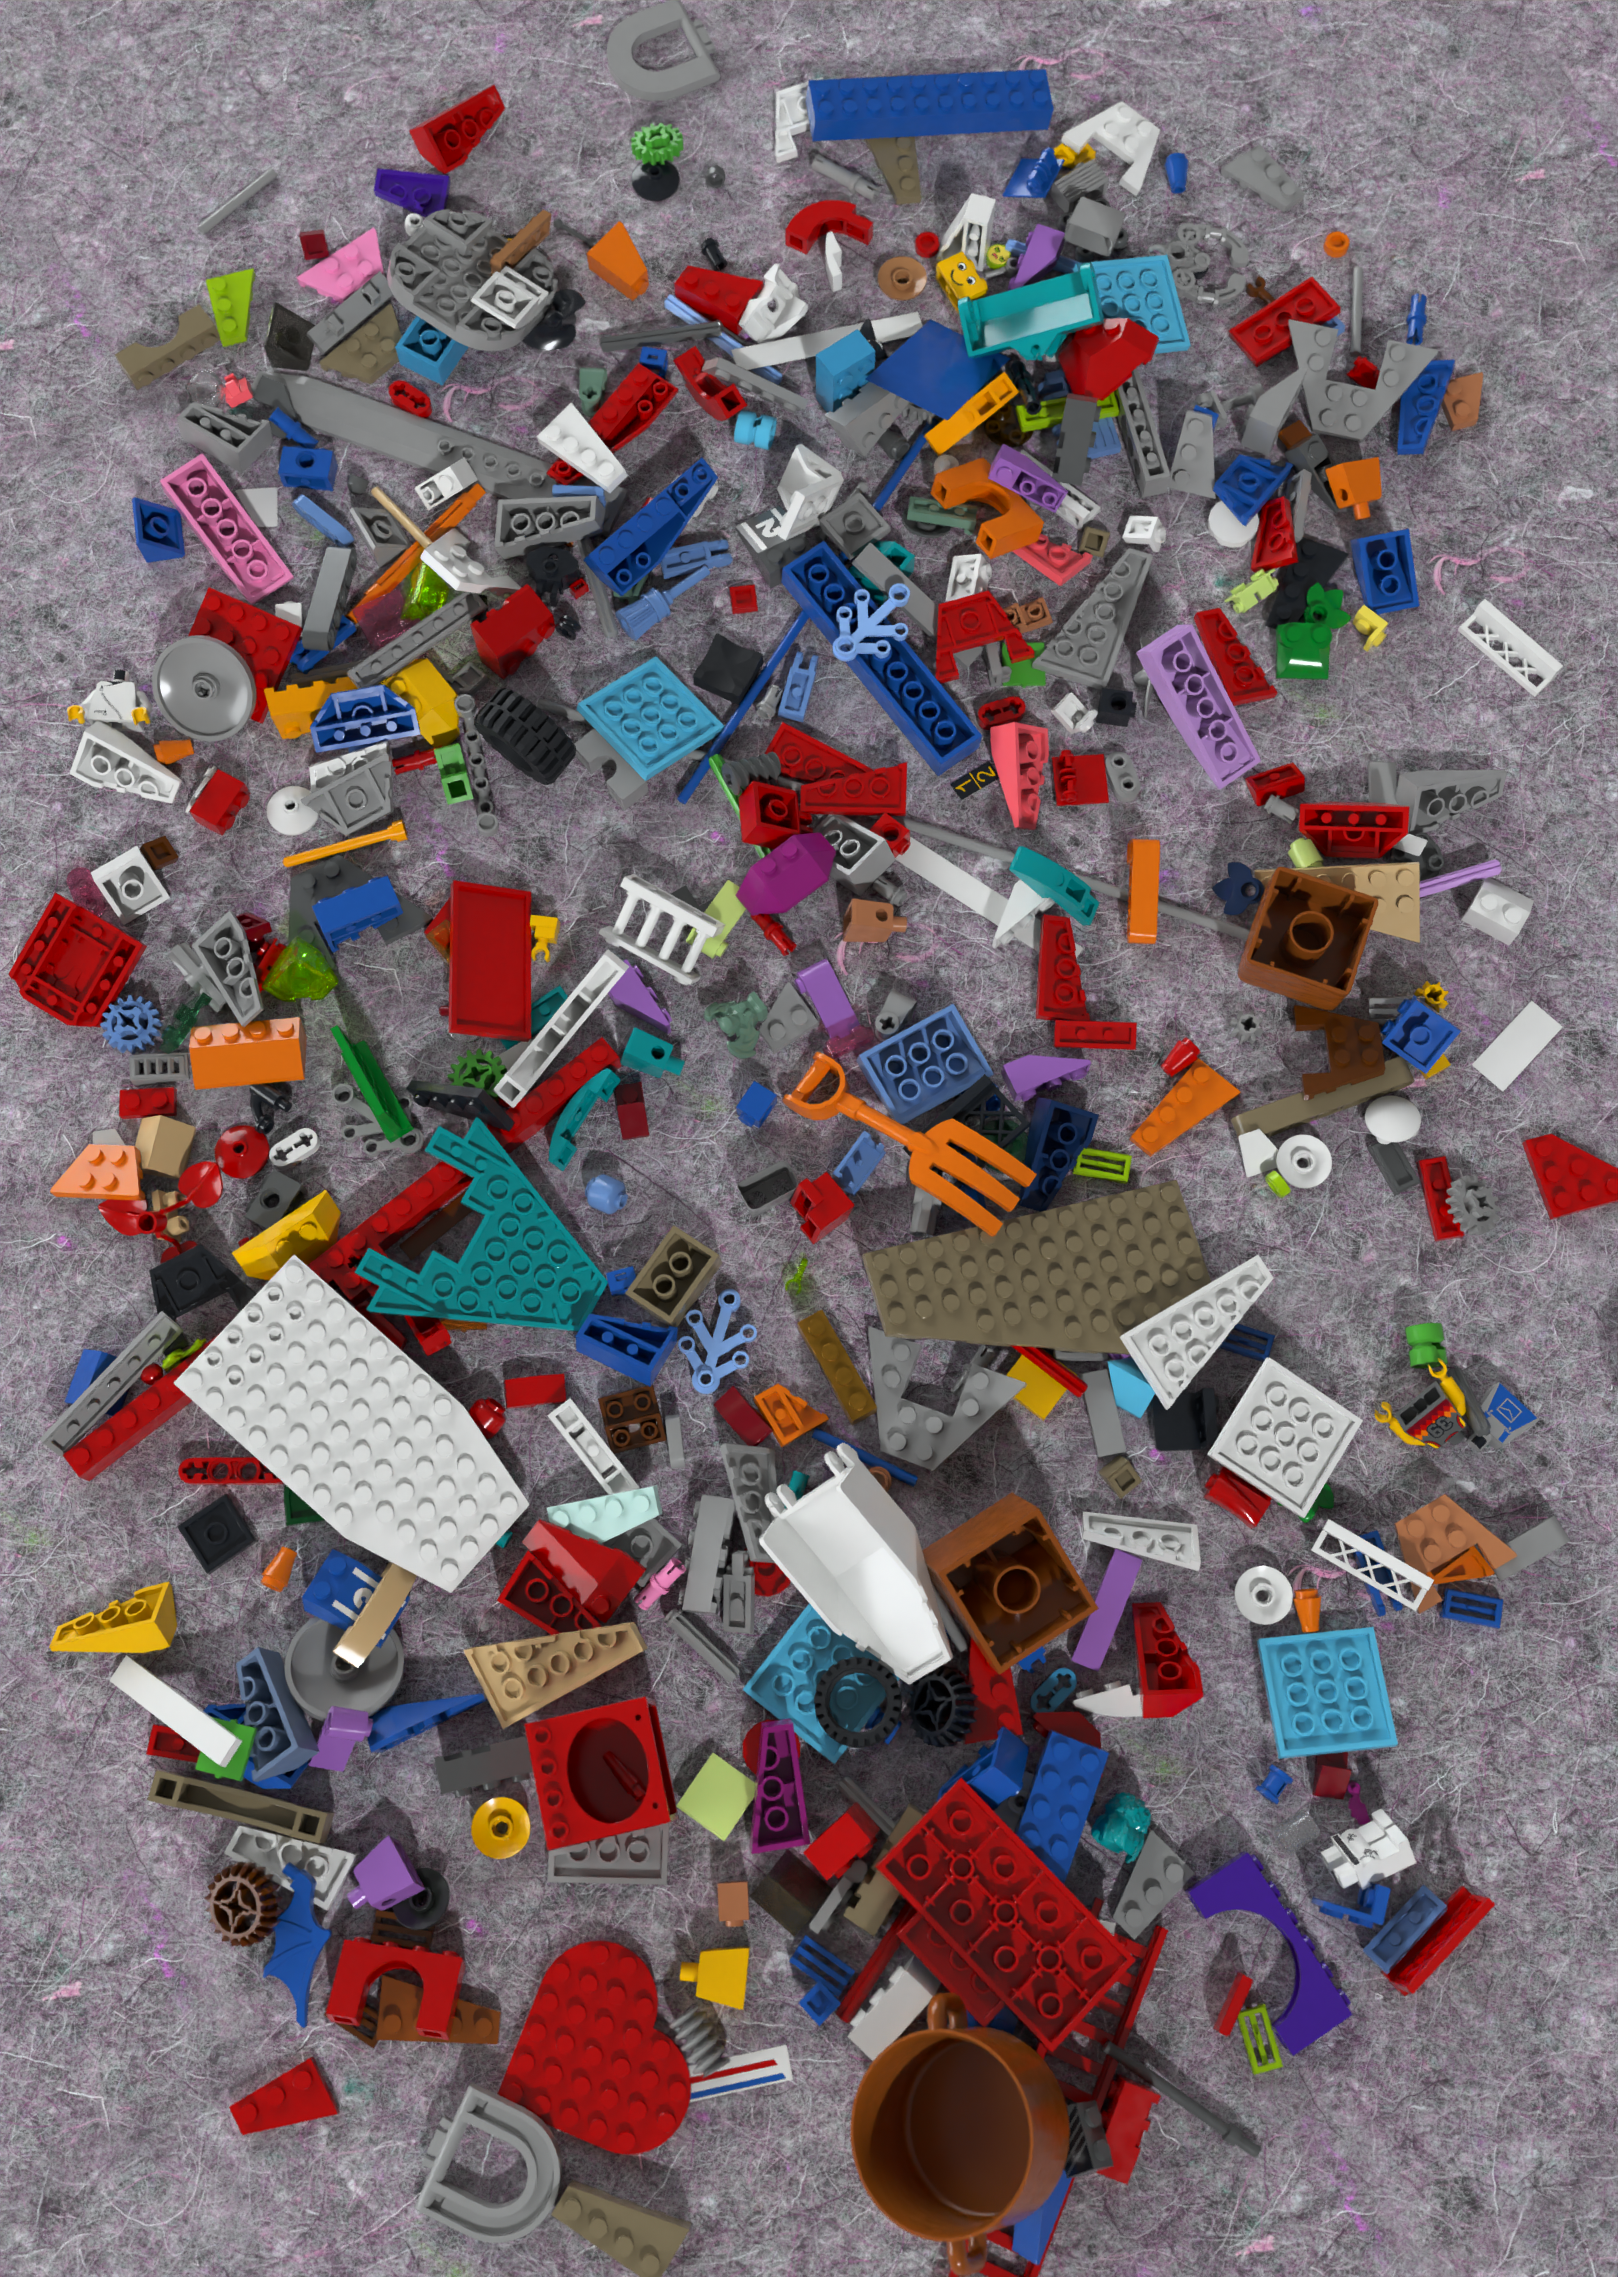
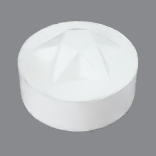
M951 455L938 457L934 463V475L936 476L939 472L959 466L957 459Z

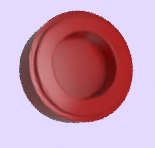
M932 232L920 233L915 240L916 253L923 258L935 256L939 251V238Z

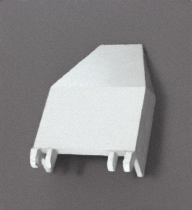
M841 1443L836 1448L839 1457L833 1451L828 1452L824 1456L825 1463L835 1474L826 1482L797 1501L795 1493L785 1484L778 1486L776 1493L770 1492L765 1495V1504L775 1519L761 1536L759 1542L832 1631L839 1636L843 1633L857 1643L856 1648L862 1652L866 1649L880 1659L878 1663L882 1664L907 1684H911L950 1661L953 1657L914 1524L859 1460L857 1452L848 1444Z

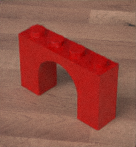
M354 1937L353 1941L344 1939L325 2013L330 2022L360 2026L367 1995L374 1981L387 1971L406 1969L416 1973L423 1980L424 1985L423 1998L416 2024L419 2036L444 2040L450 2039L466 1968L460 1954L446 1950L442 1951V1954L430 1953V1949L422 1946H413L412 1950L401 1948L400 1944L389 1941L383 1942V1945L371 1944V1940L363 1937Z

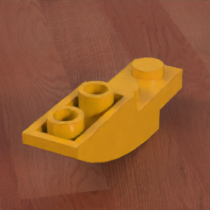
M1003 372L970 398L948 421L944 419L926 433L924 437L935 453L940 456L1016 396L1019 391L1007 374Z

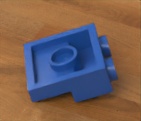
M1414 995L1411 1000L1405 998L1397 1009L1400 1014L1394 1021L1389 1019L1380 1030V1033L1383 1034L1381 1042L1427 1074L1461 1030Z

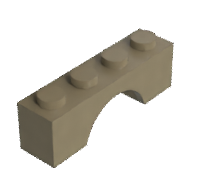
M200 304L178 316V332L167 344L159 347H146L135 342L115 354L122 371L136 390L149 385L153 380L165 373L171 372L178 365L191 360L198 353L214 346L215 343L220 341L215 324Z

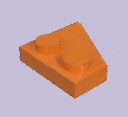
M779 1383L753 1398L760 1413L774 1430L772 1433L781 1448L829 1420L826 1414L819 1413L807 1405L808 1402L800 1397L793 1396L788 1389Z

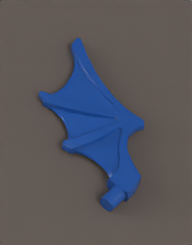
M289 1862L282 1872L293 1880L290 1887L294 1890V1895L286 1910L278 1916L280 1922L277 1926H274L276 1936L275 1949L268 1964L264 1967L263 1978L272 1975L286 1984L296 2003V2021L302 2028H305L308 2025V2005L313 1972L324 1945L332 1935V1930L322 1927L315 1916L314 1895L317 1881L305 1869L300 1870Z

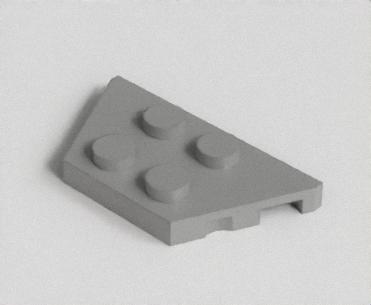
M385 753L302 798L301 802L317 812L325 821L333 824L345 836L359 831L394 812L391 754Z

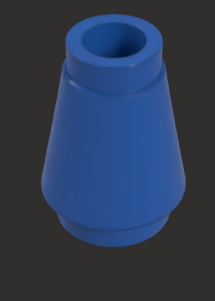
M1174 153L1167 157V162L1164 166L1171 192L1180 194L1186 190L1189 161L1186 159L1185 154Z

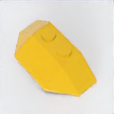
M428 658L415 659L381 683L415 707L421 735L434 748L440 745L448 746L459 737V715L454 706L458 695Z
M324 1190L232 1252L247 1276L270 1281L293 1255H296L304 1264L308 1265L337 1243L341 1212L327 1190Z

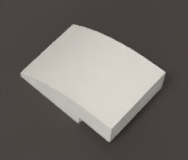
M505 266L500 273L496 271L472 297L471 302L514 329H519L528 324L542 311L549 292Z

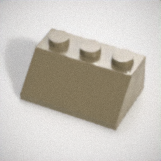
M673 1225L625 1294L666 1326L678 1327L721 1266V1258L719 1254Z

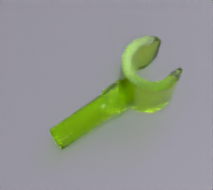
M802 1258L794 1278L785 1284L786 1292L791 1283H797L799 1286L796 1296L802 1292V1284L800 1282L808 1263L807 1259Z

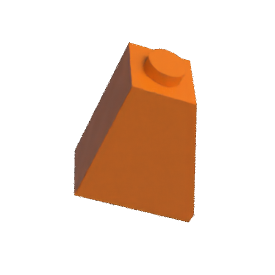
M619 221L587 252L588 265L591 271L634 301L639 295L644 294L649 286L648 272L626 228Z

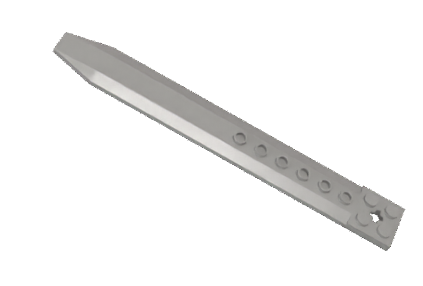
M259 371L251 385L254 395L262 375L278 381L288 388L292 406L302 426L428 472L437 474L465 457L478 479L469 486L472 487L478 483L486 493L503 499L553 498V485H561L546 473L552 464L310 377ZM585 475L572 484L575 486H599ZM619 486L611 493L604 490L606 509L604 532L602 535L608 537L629 496L628 490Z

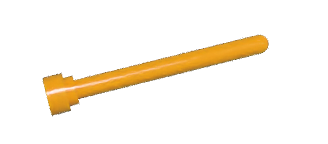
M400 819L393 821L392 825L387 826L388 829L285 857L283 865L285 867H292L388 839L401 842L408 840L407 830L403 820Z

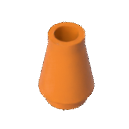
M190 739L165 740L153 745L157 761L165 764V766L194 754Z
M281 1547L279 1553L261 1574L263 1578L260 1583L274 1591L282 1592L283 1588L288 1586L297 1553L289 1548Z
M1318 1589L1295 1590L1293 1603L1302 1632L1319 1631L1321 1596L1318 1595Z

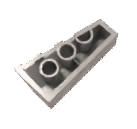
M702 1494L701 1501H695L693 1518H698L696 1530H690L688 1546L693 1547L691 1558L685 1559L684 1566L686 1571L683 1573V1575L688 1576L686 1587H681L678 1600V1604L683 1605L682 1610L684 1612L718 1617L736 1511L734 1499Z

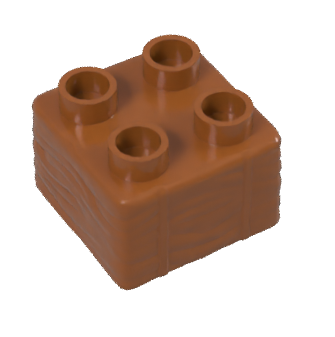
M1278 867L1272 874L1258 905L1257 913L1254 917L1238 967V978L1247 984L1317 1008L1334 1010L1351 992L1368 933L1378 907V900L1370 895L1341 887L1286 867Z

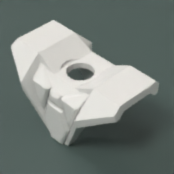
M774 264L764 275L765 285L757 299L749 300L739 322V325L756 344L767 343L783 336L799 319L805 316L808 310V305L800 300L797 284L790 281L780 269L779 264ZM772 299L776 302V310L774 312H771L767 306V303Z

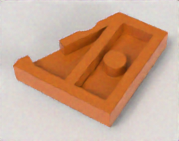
M1473 1545L1427 1572L1426 1575L1433 1579L1434 1582L1432 1584L1436 1585L1492 1576L1495 1572Z

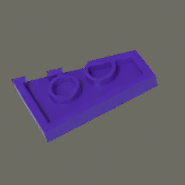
M377 168L374 193L375 196L426 218L434 212L446 209L451 181L450 177L446 175Z

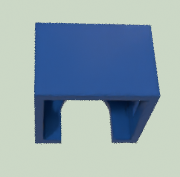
M643 346L639 364L649 370H659V374L656 375L665 380L669 366L667 350Z
M633 1266L606 1273L612 1297L625 1294L635 1280L636 1274Z

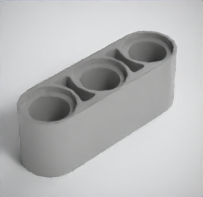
M1552 1515L1505 1542L1517 1554V1557L1493 1571L1499 1581H1502L1570 1541V1538L1556 1516Z

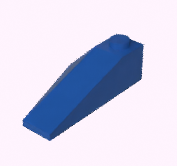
M485 1693L389 1707L385 1706L382 1710L369 1717L373 1720L371 1733L367 1737L371 1752L383 1753L488 1699Z

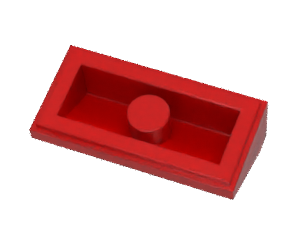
M1294 762L1245 778L1247 787L1257 807L1265 805L1271 794L1274 796L1279 795V799H1284L1305 791V776Z

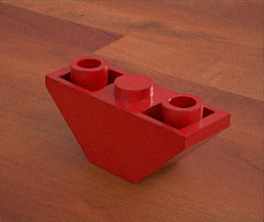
M1037 1712L1031 1716L1035 1721L1032 1727L1044 1738L1048 1736L1051 1729L1101 1748V1733L1080 1712Z

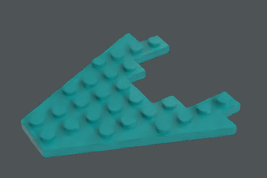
M475 1118L464 1139L438 1126L425 1152L474 1178L460 1203L484 1215V1218L458 1264L432 1251L419 1275L368 1248L355 1274L379 1286L366 1310L373 1313L578 1332L588 1315L595 1308L608 1281L481 1119Z

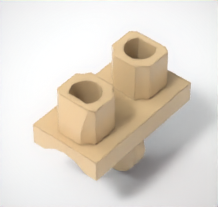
M161 1190L151 1192L153 1207L150 1209L151 1211L165 1209L184 1200L185 1195L177 1191L168 1193ZM175 1209L166 1214L167 1227L163 1233L181 1242V1235L190 1230L189 1222L186 1217L178 1216V1211Z

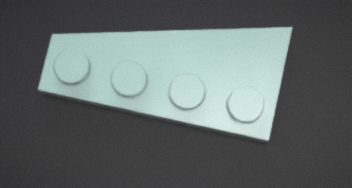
M657 1485L547 1507L549 1523L570 1530L572 1534L587 1540L591 1538L599 1541L598 1544L663 1514Z

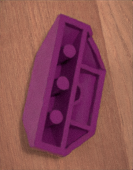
M820 832L793 835L750 867L735 896L751 916L786 913L829 881L836 850Z

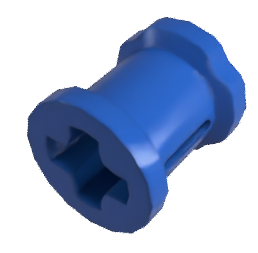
M877 1706L863 1728L866 1730L872 1729L881 1722L884 1713L881 1712V1707ZM901 1721L898 1722L893 1732L884 1739L886 1744L890 1743L900 1728Z
M1271 1764L1269 1774L1261 1786L1257 1785L1255 1790L1277 1805L1279 1803L1278 1798L1287 1784H1292L1294 1780Z

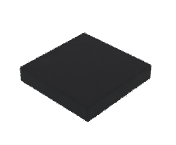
M226 1493L177 1526L206 1574L209 1575L258 1542L237 1507Z

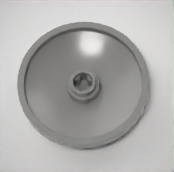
M188 636L168 646L155 663L152 675V688L156 703L166 720L181 733L201 741H220L240 731L250 720L256 705L255 681L245 660L228 644L209 636Z
M316 1616L309 1620L292 1639L285 1658L287 1686L297 1705L310 1716L324 1722L331 1706L366 1711L369 1717L382 1710L396 1694L404 1673L403 1648L394 1629L391 1630L382 1647L375 1646L361 1665L355 1668L333 1653L334 1648L345 1631Z

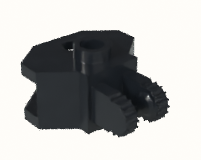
M545 546L528 553L526 564L529 576L537 583L535 593L542 601L544 592L551 593L550 606L557 607L560 594L563 595L564 590L580 579L581 572L578 570V560L568 550ZM556 555L558 559L550 558V556Z

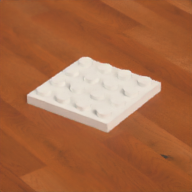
M1266 1358L1207 1455L1299 1517L1305 1518L1363 1420L1273 1359Z

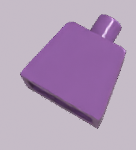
M388 1835L354 1868L353 1873L360 1885L349 1892L347 1897L355 1909L369 1902L371 1906L379 1910H385L421 1892L425 1887L401 1842Z

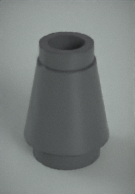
M889 429L877 441L888 457L897 461L903 459L910 448L905 437Z

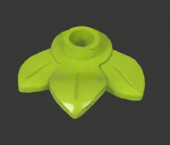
M197 1338L192 1347L184 1352L181 1349L173 1351L162 1361V1368L168 1374L204 1346L207 1339L200 1340Z

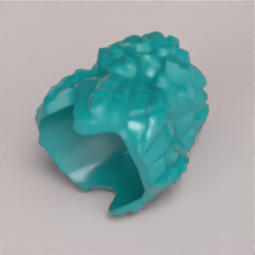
M1126 1792L1116 1793L1105 1804V1814L1099 1815L1094 1825H1092L1091 1836L1097 1843L1117 1854L1126 1852L1125 1863L1129 1864L1137 1858L1144 1845V1834L1147 1833L1151 1822L1150 1810L1145 1807L1144 1801L1139 1798L1136 1799L1133 1794Z

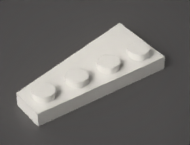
M1083 1512L1082 1539L1199 1571L1201 1559L1197 1525Z

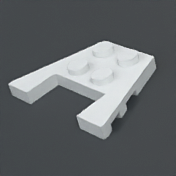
M820 77L814 80H823V78ZM808 82L776 92L775 157L777 163L798 157L792 135L810 130L806 106Z
M1121 101L1065 132L1061 141L1077 153L1084 148L1091 138L1100 142L1131 165L1122 176L1119 184L1137 196L1141 189L1160 129Z
M455 528L425 548L420 557L457 591L483 594L484 590H489L496 596H503L504 592L513 594L521 588L508 575L491 578L484 571V567L481 564L472 561L466 555L471 542Z

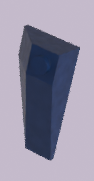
M1037 1098L1030 1121L1031 1126L1029 1127L1024 1165L1037 1175L1029 1187L1025 1188L1021 1185L1019 1206L1039 1212L1047 1210L1062 1187L1061 1182L1069 1170H1073L1077 1164V1157L1092 1141L1099 1114L1054 1100Z

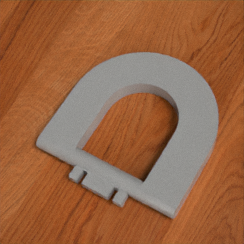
M669 0L630 15L616 26L608 40L607 61L612 78L622 90L640 99L650 101L673 99L713 84L721 77L709 55L716 52L714 44H712L701 20L691 21L681 0ZM678 28H682L697 56L693 60L663 71L643 69L633 59L634 51L641 43Z
M469 2083L454 2119L443 2116L439 2123L448 2131L438 2127L427 2150V2153L434 2156L435 2159L425 2155L422 2161V2165L431 2170L414 2207L417 2211L473 2239L490 2243L512 2241L525 2236L539 2226L555 2203L563 2173L560 2149L551 2130L533 2112L480 2085ZM468 2123L513 2145L524 2157L528 2170V2179L524 2191L517 2198L506 2203H491L444 2180Z

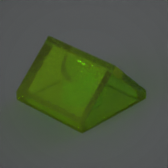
M423 560L411 575L400 619L414 625L444 606L450 590L441 576Z

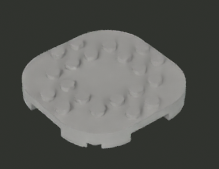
M445 209L428 215L424 220L423 227L403 245L398 243L392 251L387 280L394 297L410 312L465 346L483 351H500L520 343L552 308L558 281L553 276L554 268L544 255L533 248L512 269L549 292L542 311L525 326L514 329L471 302L472 297L491 277L490 261L492 256L498 253L509 240L491 229L492 220L475 212L462 210V213L454 212L450 214L449 209Z

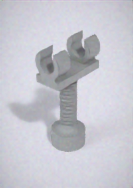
M1258 383L1250 386L1248 393L1220 402L1215 390H1211L1209 393L1198 395L1195 405L1202 408H1209L1211 406L1213 412L1219 414L1215 430L1220 427L1226 426L1228 417L1225 411L1247 403L1256 405L1259 397L1265 391L1263 386Z

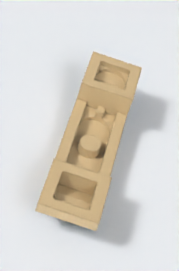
M390 1561L380 1576L382 1580L353 1626L346 1629L333 1650V1653L355 1668L361 1665L381 1639L401 1608L417 1577L414 1573Z

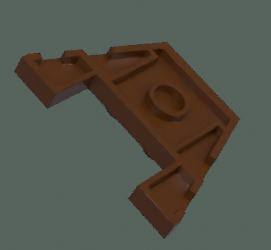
M1299 1005L1293 1006L1295 1031L1324 1030L1329 1073L1302 1074L1303 1100L1313 1099L1314 1095L1326 1092V1094L1334 1092L1336 1088L1347 1084L1355 1085L1384 1075L1385 1062L1378 1022Z

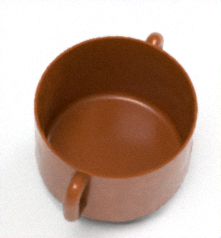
M938 1993L931 1998L928 2005V2030L909 2034L889 2045L877 2056L864 2074L854 2098L850 2123V2139L859 2178L873 2203L891 2222L906 2232L923 2239L946 2242L947 2257L951 2269L956 2275L964 2277L977 2273L984 2267L988 2253L987 2233L1024 2220L1040 2208L1058 2184L1066 2164L1069 2150L1070 2125L1067 2105L1061 2087L1052 2070L1041 2056L1029 2045L1004 2031L982 2026L968 2027L967 2011L962 1998L955 1993ZM946 2013H948V2016H949V2027H950V2028H947V2017H946ZM965 2239H968V2253L966 2251Z

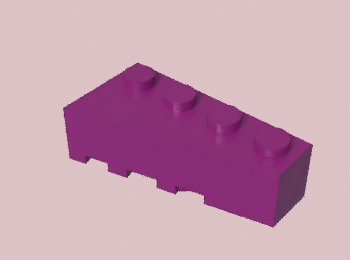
M790 1718L761 1723L749 1845L751 1854L811 1844L793 1722Z

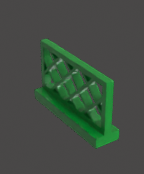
M338 1025L332 1027L330 1030L342 1050L341 1055L387 1140L392 1143L414 1130L412 1123L368 1043L362 1040L355 1044Z

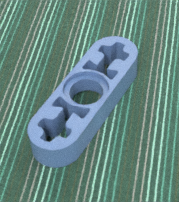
M300 494L292 502L293 508L301 517L337 546L348 547L354 541L353 536L345 527L305 495Z

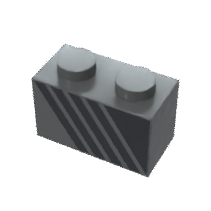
M1096 2100L1067 2106L1070 2140L1064 2167L1066 2177L1086 2176L1114 2166Z

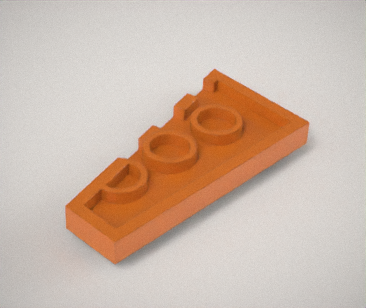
M1198 1058L1129 1140L1151 1157L1187 1130L1199 1124L1207 1116L1219 1110L1230 1100L1235 1099L1240 1095L1241 1091Z

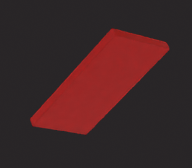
M453 880L450 903L449 1033L529 1042L531 1039L530 891Z

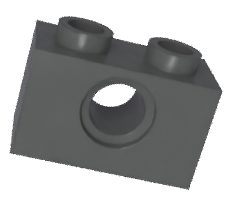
M273 1169L271 1174L266 1175L262 1180L261 1190L257 1197L251 1199L248 1203L244 1217L252 1224L266 1230L296 1210L308 1190L301 1183ZM280 1197L277 1206L273 1208L268 1207L269 1201L272 1198Z

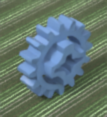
M128 995L126 1002L121 998H117L118 1005L109 1004L108 1006L112 1011L110 1013H103V1017L107 1020V1022L100 1023V1026L106 1030L102 1034L103 1037L109 1040L108 1044L112 1048L117 1047L121 1053H124L127 1048L131 1054H135L136 1048H140L143 1052L146 1051L145 1044L154 1045L152 1037H160L161 1035L156 1029L163 1026V1023L157 1019L161 1014L157 1009H154L155 1006L152 1002H146L142 996H139L135 1001L132 995ZM126 1020H128L130 1023H134V1025L138 1029H135L133 1026H129Z

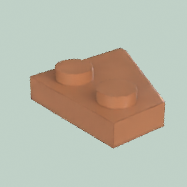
M1482 372L1449 381L1441 406L1451 431L1476 424L1483 382Z

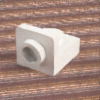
M1130 516L1123 539L1125 543L1149 544L1153 552H1159L1161 543L1166 538V530L1158 517Z

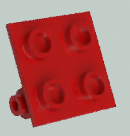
M1063 750L1059 757H1052L1056 806L1109 803L1104 754L1074 756V754H1071V750Z

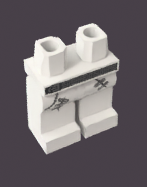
M1382 1808L1371 1814L1373 1821L1357 1829L1346 1830L1341 1836L1339 1833L1331 1836L1334 1846L1321 1852L1325 1866L1330 1872L1334 1871L1335 1877L1343 1889L1357 1882L1362 1890L1371 1886L1370 1882L1379 1881L1416 1863L1408 1839L1394 1825V1822Z

